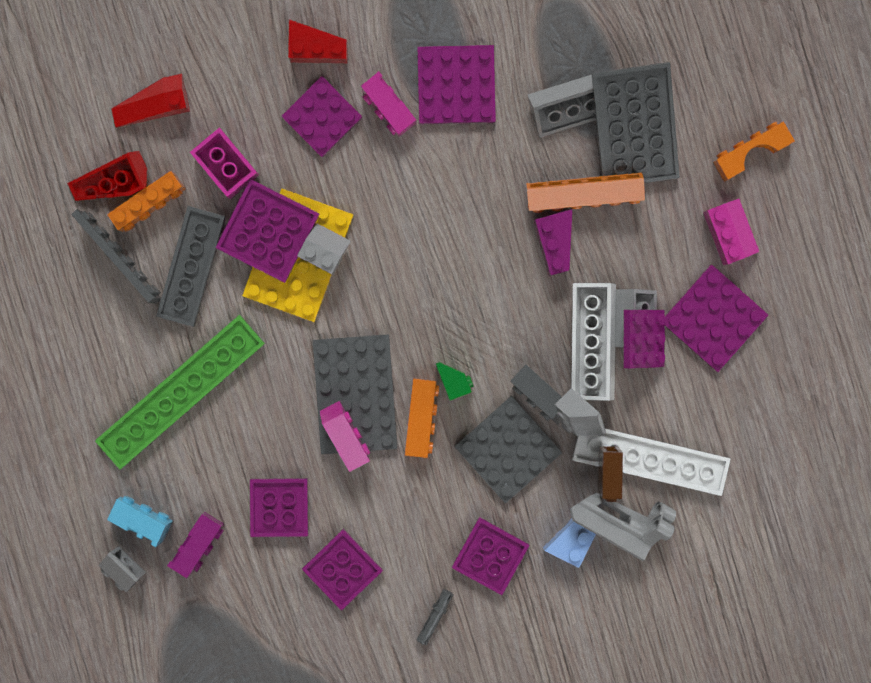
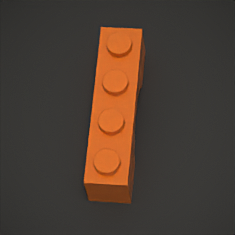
M784 121L780 124H777V122L770 124L766 127L767 131L762 134L758 131L749 136L751 140L746 143L742 140L735 144L733 151L728 153L725 150L716 155L718 159L713 163L723 181L725 182L745 170V157L752 148L762 147L774 154L795 142Z

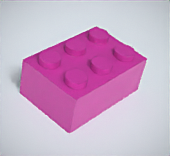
M220 127L190 151L191 155L229 199L245 188L250 179L254 180L259 176L258 172Z

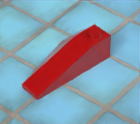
M177 74L164 77L111 108L115 127L118 128L190 112L183 75Z
M140 151L128 152L67 184L75 201L131 196L146 188L147 167Z

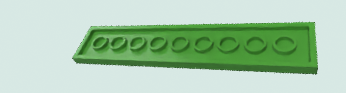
M238 315L98 437L95 442L121 470L265 345V342L245 319Z

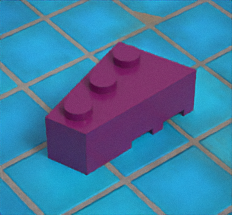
M573 209L534 220L549 276L570 270Z
M207 512L202 513L184 543L177 550V554L167 566L186 579L194 571L198 572L203 565L201 561L203 556H208L214 547L211 545L214 539L218 540L224 532L221 529L224 523Z

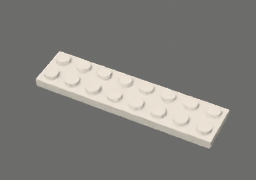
M605 429L606 433L604 435L577 436L572 457L573 461L599 467V446H618L623 452V473L722 496L730 458Z

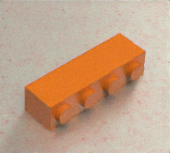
M413 378L405 456L428 458V453L432 454L433 442H429L430 434L434 435L435 431L432 415L436 416L437 404H434V397H438L440 386L436 385L434 380Z

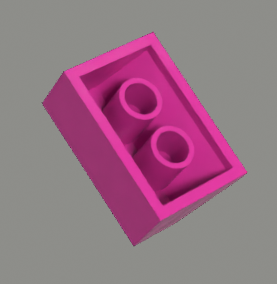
M740 199L703 212L723 266L760 252Z

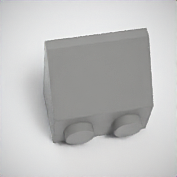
M317 223L306 238L297 256L334 275L351 241Z
M120 546L110 551L98 565L101 568V572L106 577H111L115 581L116 587L125 592L129 591L146 573Z

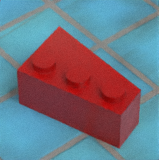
M289 19L288 58L291 63L348 64L347 39Z

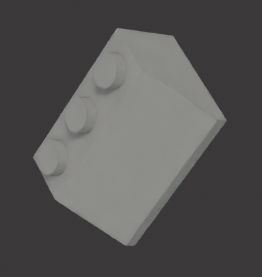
M616 289L615 347H624V310H657L656 290Z
M572 388L555 404L556 414L560 417L559 421L566 432H572L576 436L604 435L606 433L600 413Z

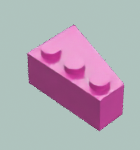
M379 71L361 85L364 94L362 98L368 105L372 104L375 107L374 113L380 120L384 119L388 123L386 127L392 135L397 134L400 137L417 123L409 109L393 92L392 87L388 86L383 80L382 74Z
M338 401L321 410L322 425L348 471L351 472L370 462L368 454L371 452L366 443L362 444L360 440L362 436L358 428L353 427L351 423L353 420L349 412L345 411L341 402Z

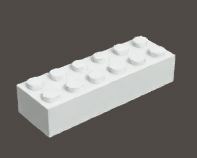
M573 283L572 389L584 400H614L616 284Z

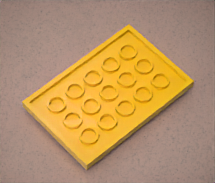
M281 188L280 194L320 214L315 225L318 223L346 238L354 216L353 214ZM299 257L286 283L252 267L242 296L315 322L332 274Z

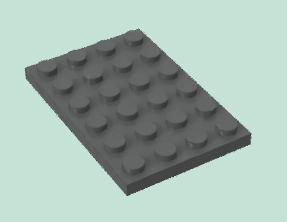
M670 62L591 73L601 175L642 173L644 183L680 178Z
M389 334L313 340L321 454L338 453L322 425L320 416L321 410L338 401L341 402L345 411L349 412L353 420L351 422L353 427H357L362 436L360 438L362 444L366 443L370 451L397 449Z

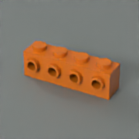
M169 171L107 215L118 231L128 232L135 227L134 224L151 216L150 213L165 207L169 200H174L181 196L186 188L177 175Z

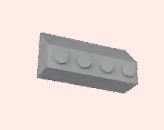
M591 75L528 94L530 110L539 138L596 120Z

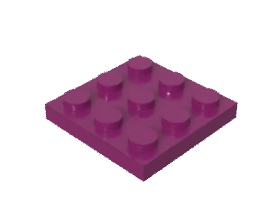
M323 76L281 116L322 158L363 118Z
M624 310L625 369L665 367V310Z
M308 478L250 479V537H307L309 535Z
M479 517L456 557L452 568L496 593L503 595L530 545Z
M344 528L302 568L308 577L341 611L383 571Z

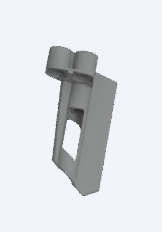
M598 493L587 497L570 508L572 520L641 561L645 560L649 550L660 539L667 541L674 533V526L671 524L675 520L676 511L659 501L654 504L648 517L617 502H606ZM601 503L618 512L620 518H616L597 506Z

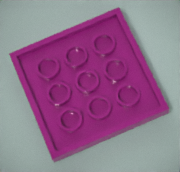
M494 45L417 47L419 124L496 122Z
M250 179L216 248L286 283L298 259L297 255L320 214Z
M711 264L665 315L664 325L711 368L719 372L768 317V314Z

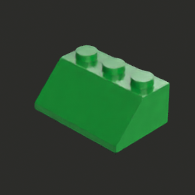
M436 362L450 401L472 393L471 388L474 385L469 375L466 376L464 372L442 362Z

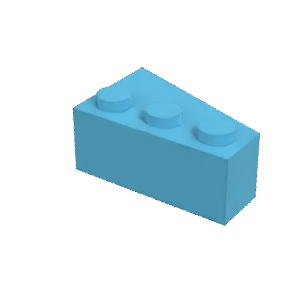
M128 496L116 499L107 519L108 521L126 531L130 530L137 533L136 536L140 539L146 537L152 540L151 545L157 547L164 541L173 522L167 514L162 512L155 513L151 511L152 508L145 504L140 506L134 503L135 500Z

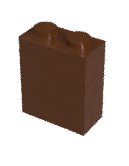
M599 446L598 492L606 502H617V499H622L623 452L618 446Z

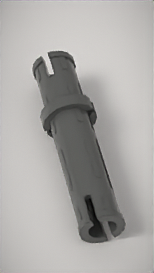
M445 589L442 590L439 599L433 604L431 614L416 639L419 643L423 645L428 644L440 619L447 612L446 608L454 596L452 592Z

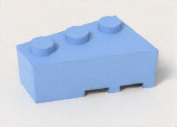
M571 518L543 546V549L579 568L596 534L575 523Z

